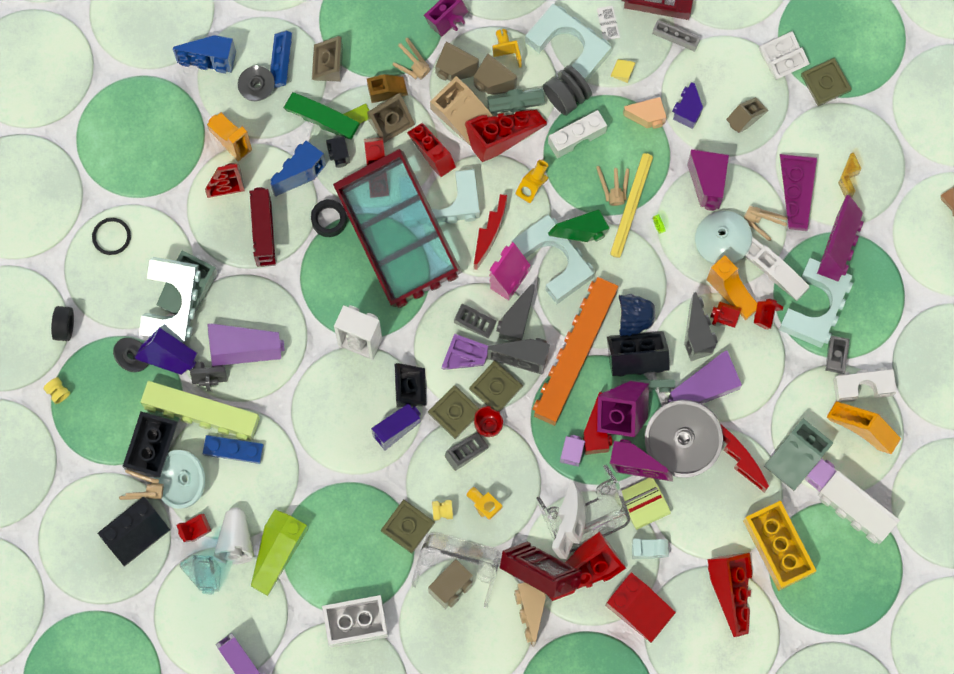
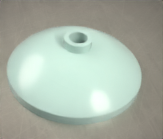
M718 211L708 215L701 221L695 233V244L698 252L706 261L715 264L724 255L732 263L738 262L748 253L752 243V232L748 222L739 214L731 211ZM721 231L726 232L723 236L719 235Z
M185 450L168 452L161 477H154V479H159V484L164 485L161 500L168 506L177 509L194 505L200 499L205 487V473L202 464L195 455Z

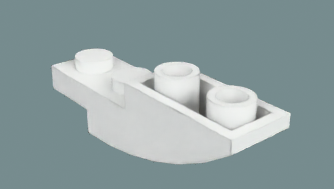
M752 237L751 247L745 257L767 274L769 279L798 301L810 286L766 245L763 246Z
M574 482L570 483L558 513L562 523L553 541L552 549L559 559H567L572 544L580 543L585 527V501L581 491Z

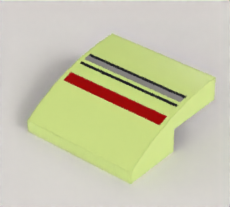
M647 478L618 492V497L636 530L671 514L653 478Z

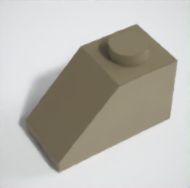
M755 97L739 104L726 120L730 123V127L740 133L748 129L769 110Z

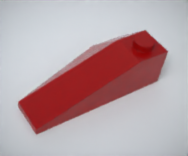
M537 110L519 111L512 115L499 113L497 116L492 117L481 115L465 122L471 148L481 162L500 155L547 125V122Z
M230 163L218 167L205 188L207 198L245 191L240 165Z
M601 532L585 541L565 562L577 570H582L581 583L578 589L584 586L586 588L592 587L593 583L601 580L604 582L608 581L626 569ZM576 589L561 596H558L556 598H552L549 595L547 596L552 601L575 593Z
M750 553L707 559L710 580L733 637L749 634L750 609L747 607V599L751 597V590H748L749 579H752Z

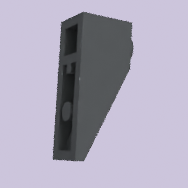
M531 284L505 313L503 320H499L496 332H499L500 339L513 342L523 339L535 290L534 284Z

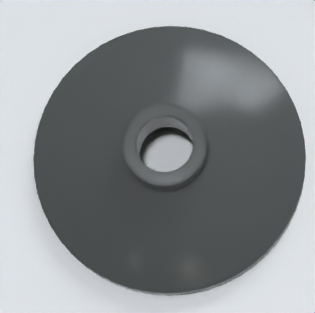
M251 66L245 69L238 79V90L249 101L266 99L272 93L275 85L272 73L263 66ZM256 84H261L259 88H254Z
M122 338L117 341L113 348V355L118 365L129 372L143 371L148 366V363L135 359L142 343L134 338Z

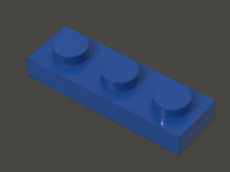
M287 30L274 34L270 72L275 80L274 88L285 86L288 78L292 33Z
M206 435L202 454L204 456L261 464L264 445Z

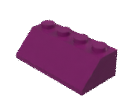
M846 195L836 216L817 274L838 282L841 275L845 276L849 265L846 262L851 260L854 253L851 247H855L859 238L856 233L861 231L864 221H861L863 212L849 195Z

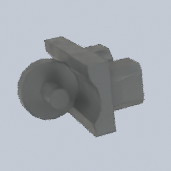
M196 362L193 369H190L192 384L206 386L207 391H211V385L227 382L226 371L223 365L205 368L203 362Z

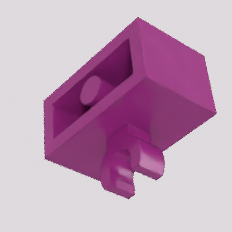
M439 0L424 14V17L429 26L442 37L451 28L458 31L456 23L461 22L465 24L463 17L468 13V10L462 0Z

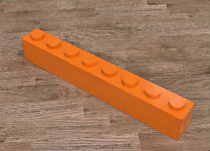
M597 277L595 282H591L588 288V292H590L588 299L584 298L580 305L582 309L580 316L576 314L572 325L575 327L572 332L568 331L564 340L567 344L564 349L560 348L556 357L559 361L556 366L553 365L548 374L551 378L548 383H544L540 393L543 394L541 400L537 399L532 410L535 411L534 417L554 426L556 425L618 291V285Z

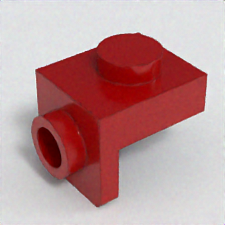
M774 299L758 301L754 324L763 329H771L774 312L783 311V306Z
M720 301L718 307H713L710 318H713L712 325L715 326L719 322L735 328L742 308Z
M199 514L185 523L176 525L179 537L183 542H194L212 532L205 514Z

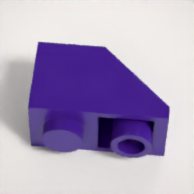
M691 82L689 87L685 86L681 93L683 98L680 103L676 102L672 112L674 113L673 120L693 129L702 113L703 106L695 83Z

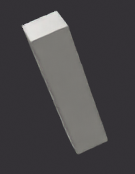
M657 20L652 33L694 52L700 41V37Z

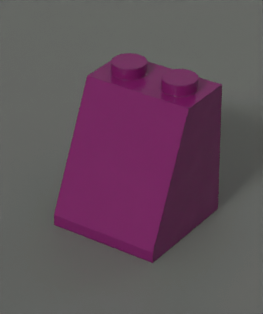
M691 149L687 166L700 207H705L706 210L710 211L719 209L724 195L729 155Z
M629 381L599 394L597 432L635 437L648 420L649 383Z

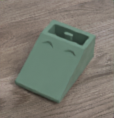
M182 250L176 261L199 265L198 270L201 271L200 280L196 282L195 288L198 289V296L196 301H193V308H195L196 313L218 272L216 267ZM166 282L156 305L176 315L182 306L181 293L173 284Z
M803 418L764 467L795 491L830 449L833 442Z

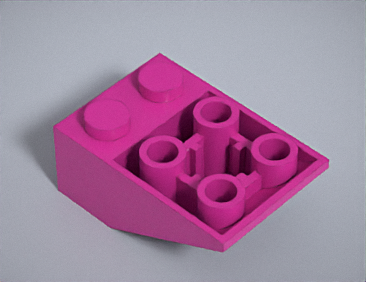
M513 242L509 247L507 245L504 247L500 254L502 256L499 262L495 261L489 275L490 289L507 300H510L529 273L531 266Z

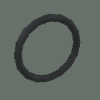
M106 218L100 221L92 232V242L95 248L106 255H116L123 252L131 240V231L128 225L117 218ZM114 221L120 223L127 232L125 244L116 251L103 250L96 241L97 230L106 222Z

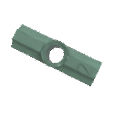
M543 88L526 91L513 89L506 94L488 96V109L490 113L503 111L515 113L524 111L529 107L545 105Z

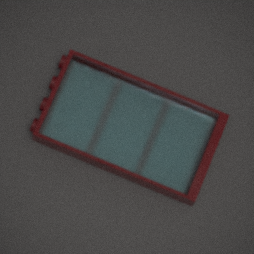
M398 149L333 184L391 306L401 308L408 304V300L412 298L419 299L425 295L424 292L430 289L431 291L436 290L442 286L441 283L447 280L448 282L454 281L462 273L404 151Z

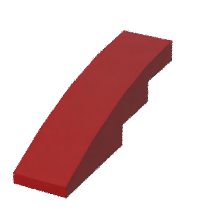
M500 194L497 212L489 211L487 229L479 228L474 258L475 270H478L488 255L498 235L505 213L507 195Z
M721 424L723 441L727 443L723 451L738 462L734 469L765 493L769 485L759 466L739 440Z

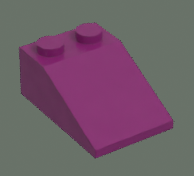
M620 439V442L614 441L610 465L616 473L673 482V476L665 466L636 445L631 444V441Z

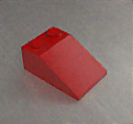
M632 572L605 605L650 643L654 641L676 613Z

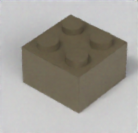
M455 559L428 587V592L445 609L448 606L452 608L459 601V595L462 592L464 594L467 593L473 586V575Z

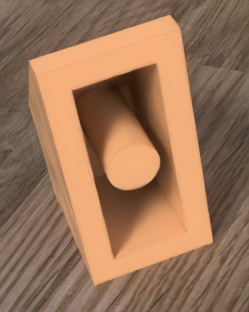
M660 97L624 106L623 110L625 117L646 128H660L665 124L667 118Z

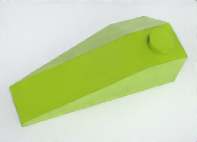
M276 509L273 511L264 526L251 587L266 596L269 595L308 531L306 524Z

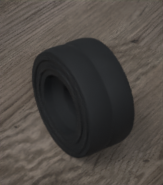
M56 306L51 323L52 339L56 341H70L74 326L73 308Z

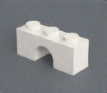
M597 110L549 135L548 144L558 159L573 151L574 147L585 139L592 141L605 134L607 124Z
M886 367L878 368L874 372L859 370L857 374H849V372H845V374L838 373V376L833 380L837 402L855 401L859 396L858 386L862 384L868 385L873 389L875 398L894 396L897 392L893 369L887 370Z

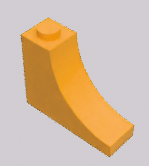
M222 112L209 119V123H207L209 131L238 162L252 151L248 132L243 126L238 128Z
M724 255L711 267L707 281L730 305L742 308L740 315L747 320L756 312L757 302L743 285L738 274V268Z
M836 401L827 415L831 422L837 423L858 434L879 451L892 454L901 440L898 434L877 413Z

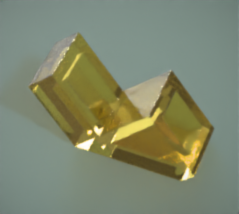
M854 153L850 154L838 182L844 197L846 195L853 197L855 189L850 178L859 175L861 171Z

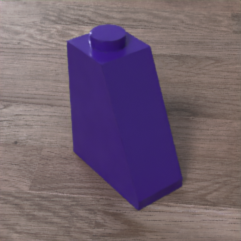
M159 327L141 344L135 359L182 375L186 370L190 371L196 363L194 359L197 352Z
M405 405L371 428L373 438L386 451L421 422L419 417L421 413L415 406Z

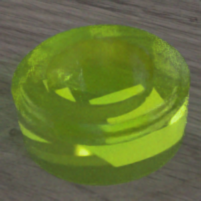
M660 215L653 216L652 220L658 234L666 232Z

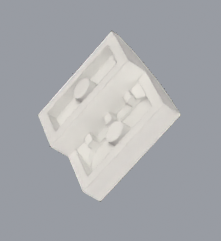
M793 31L758 47L776 80L810 64L803 48H800Z

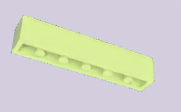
M151 381L147 382L140 402L146 411L155 413V411L163 412L162 415L168 418L176 416L181 418L182 422L192 424V422L199 423V426L204 429L210 430L212 427L218 429L217 432L224 435H229V433L235 434L236 438L247 441V439L253 440L260 420L259 415Z

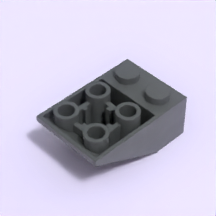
M696 292L693 293L690 301L684 341L690 361L712 355L716 343H718L715 333H711L708 314L705 315L702 309L704 308L703 300L701 297H698Z

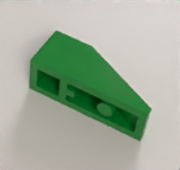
M598 209L557 223L548 234L552 237L582 242L592 240L597 242L605 237V233L610 228Z

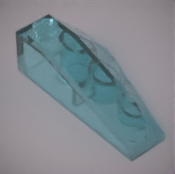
M192 555L188 560L180 563L182 571L202 591V594L213 595L214 592H219L221 567L213 556Z

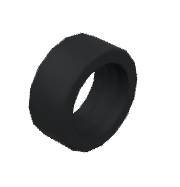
M330 199L317 203L311 211L313 229L323 237L338 236L343 232L347 224V215L344 207L339 202ZM333 208L339 213L340 222L336 227L327 229L319 224L318 215L323 209Z

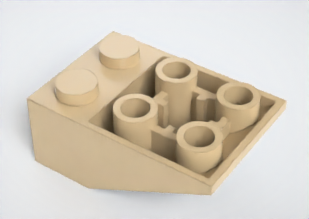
M457 76L430 101V109L469 145L470 141L465 122L481 115L493 116L472 90Z
M524 582L517 584L514 596L517 605L521 604L522 609H520L519 614L522 624L526 623L527 626L524 631L527 643L531 642L532 647H534L546 596L545 593Z

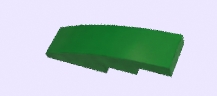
M292 92L283 107L287 112L301 116L303 120L319 125L323 130L344 136L350 140L360 125L359 122L294 92Z

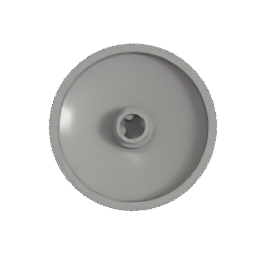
M675 400L663 405L652 415L646 427L645 446L648 455L665 466L672 476L681 478L694 477L707 471L717 461L723 446V431L716 415L705 405L692 400Z

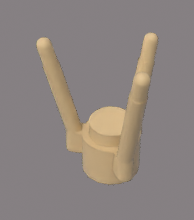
M406 38V42L419 60L399 43L398 46L414 62L411 67L413 71L395 62L392 65L411 75L415 80L417 78L422 80L431 69L409 38Z
M597 166L596 169L605 193L606 202L609 201L611 206L623 205L624 201L627 200L626 191L629 169L627 168L625 171L622 190L619 188L618 169L614 168L615 188L610 189L609 193L601 169Z
M751 205L744 216V219L748 220L749 226L753 227L768 241H771V238L755 222L759 224L760 220L764 218L787 226L786 222L779 220H787L786 216Z
M129 469L125 470L126 473L151 482V484H147L146 492L126 493L125 496L119 497L120 500L141 499L142 497L146 499H162L164 485L159 484V479L150 478Z

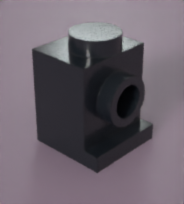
M344 136L326 140L330 161L334 160L337 168L344 167L350 163Z

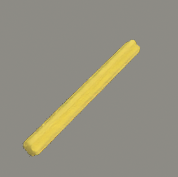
M648 153L642 154L610 255L615 258H620L653 160V156Z

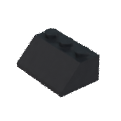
M664 331L607 337L612 376L641 375L649 372L661 373L670 370L669 349Z
M140 411L122 467L125 470L129 469L148 477L160 478L178 422Z
M142 497L97 534L125 567L171 529L148 500Z

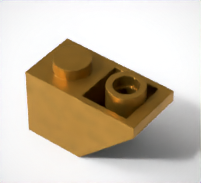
M384 74L366 78L371 103L388 100L399 93L401 96L408 95L404 77Z

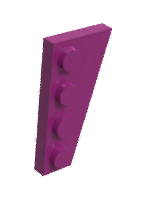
M780 154L788 227L791 230L808 231L817 158Z

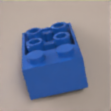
M213 35L173 47L176 61L181 66L189 67L192 65L197 66L201 70L214 69L219 73H232L236 55L233 38Z
M308 141L299 144L292 158H288L284 162L283 169L279 173L276 172L271 178L270 184L273 195L276 197L315 180L326 166L324 153Z

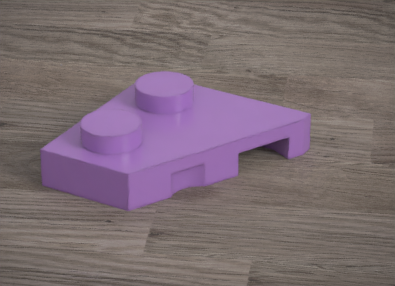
M454 334L441 369L449 370L484 366L488 345Z

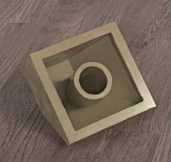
M446 41L436 63L435 73L440 79L445 81H452L456 76L460 80L473 77L479 68V59Z
M487 54L474 75V86L479 91H484L487 94L507 93L517 88V76L490 54Z

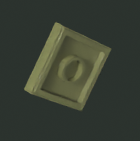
M835 58L801 73V77L817 106H821L852 90Z
M494 360L469 387V390L484 404L500 412L522 389L523 385Z
M454 385L428 411V414L456 439L474 421L475 413L479 408Z
M403 499L380 531L413 554L433 527L435 521Z

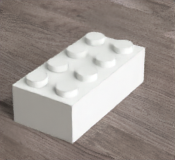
M343 305L334 325L338 346L373 360L382 341L380 320L371 313L363 314L359 312L360 310L354 306L349 305V307Z

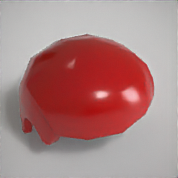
M486 406L480 408L475 413L474 426L480 435L489 438L497 436L501 432L504 421L499 411Z

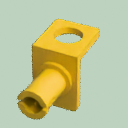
M500 29L497 30L498 44L492 46L493 57L515 53L518 67L521 68V55L517 41L509 42L506 29H502L503 34H501Z
M538 160L535 168L522 178L515 194L526 202L531 203L538 189L548 180V177L544 175L549 166L548 163L544 160ZM523 187H528L530 189V196H526L525 194H523Z
M476 487L471 488L467 492V497L475 503L474 506L481 517L485 516L490 520L503 508L502 504L489 492L482 495Z

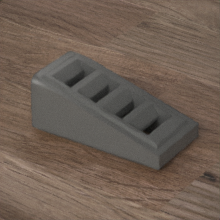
M461 304L454 319V324L488 339L497 322L464 304ZM464 313H468L465 320H462ZM471 316H475L472 324L468 323ZM481 319L479 328L475 327L478 320ZM488 322L489 325L486 331H483L485 323Z
M477 432L447 450L445 458L456 471L489 447ZM475 440L480 448L477 449L472 441ZM466 445H468L471 448V450L473 451L472 453L469 451ZM462 449L466 457H464L459 450Z

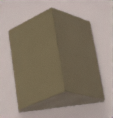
M337 36L314 44L312 80L341 82L342 37Z
M400 93L367 112L369 123L378 137H383V143L415 125Z

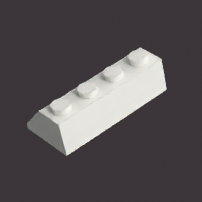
M839 471L833 475L818 494L820 501L824 505L833 507L839 517L848 519L851 522L850 525L855 530L864 532L866 538L874 544H880L900 521Z

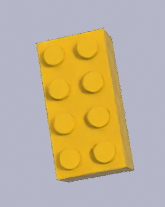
M781 500L744 518L743 522L778 591L816 572Z

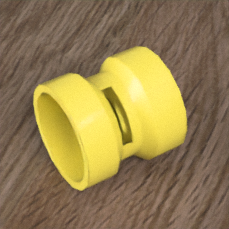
M59 377L49 381L43 388L47 394L52 396L51 400L55 404L61 403L70 395V391L62 386V381Z
M445 500L442 503L432 501L434 521L440 520L441 517L447 520L453 519L451 500Z

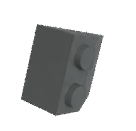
M536 338V340L527 339L491 345L487 349V359L542 375L549 354L550 344L544 339Z

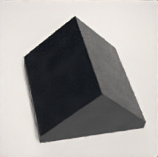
M395 363L396 406L404 407L407 404L411 407L427 406L425 368Z

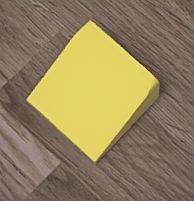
M618 59L611 77L628 83L634 70L635 62Z

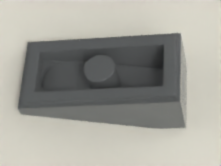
M831 335L828 342L825 371L845 374L850 339Z

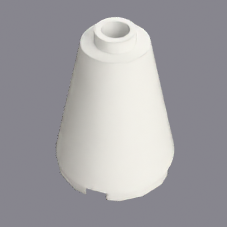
M231 508L225 513L214 558L225 564L226 560L233 561L232 564L236 565L245 564L252 561L254 557L246 515L240 508Z

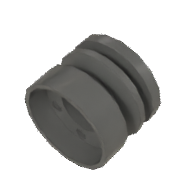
M567 65L563 71L558 72L559 79L552 77L543 84V90L549 101L565 116L577 108L576 102L582 104L585 99L588 100L592 96L591 89L585 79L570 65Z

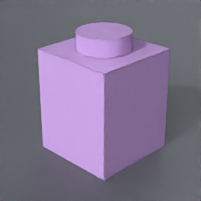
M576 435L566 436L560 462L579 467L585 441Z
M821 459L804 480L820 492L837 471L830 461Z

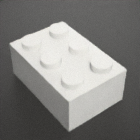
M381 595L322 606L330 648L388 637Z

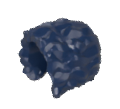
M633 294L619 295L621 307L620 336L638 334L643 330L651 328L656 319L654 304L650 300Z

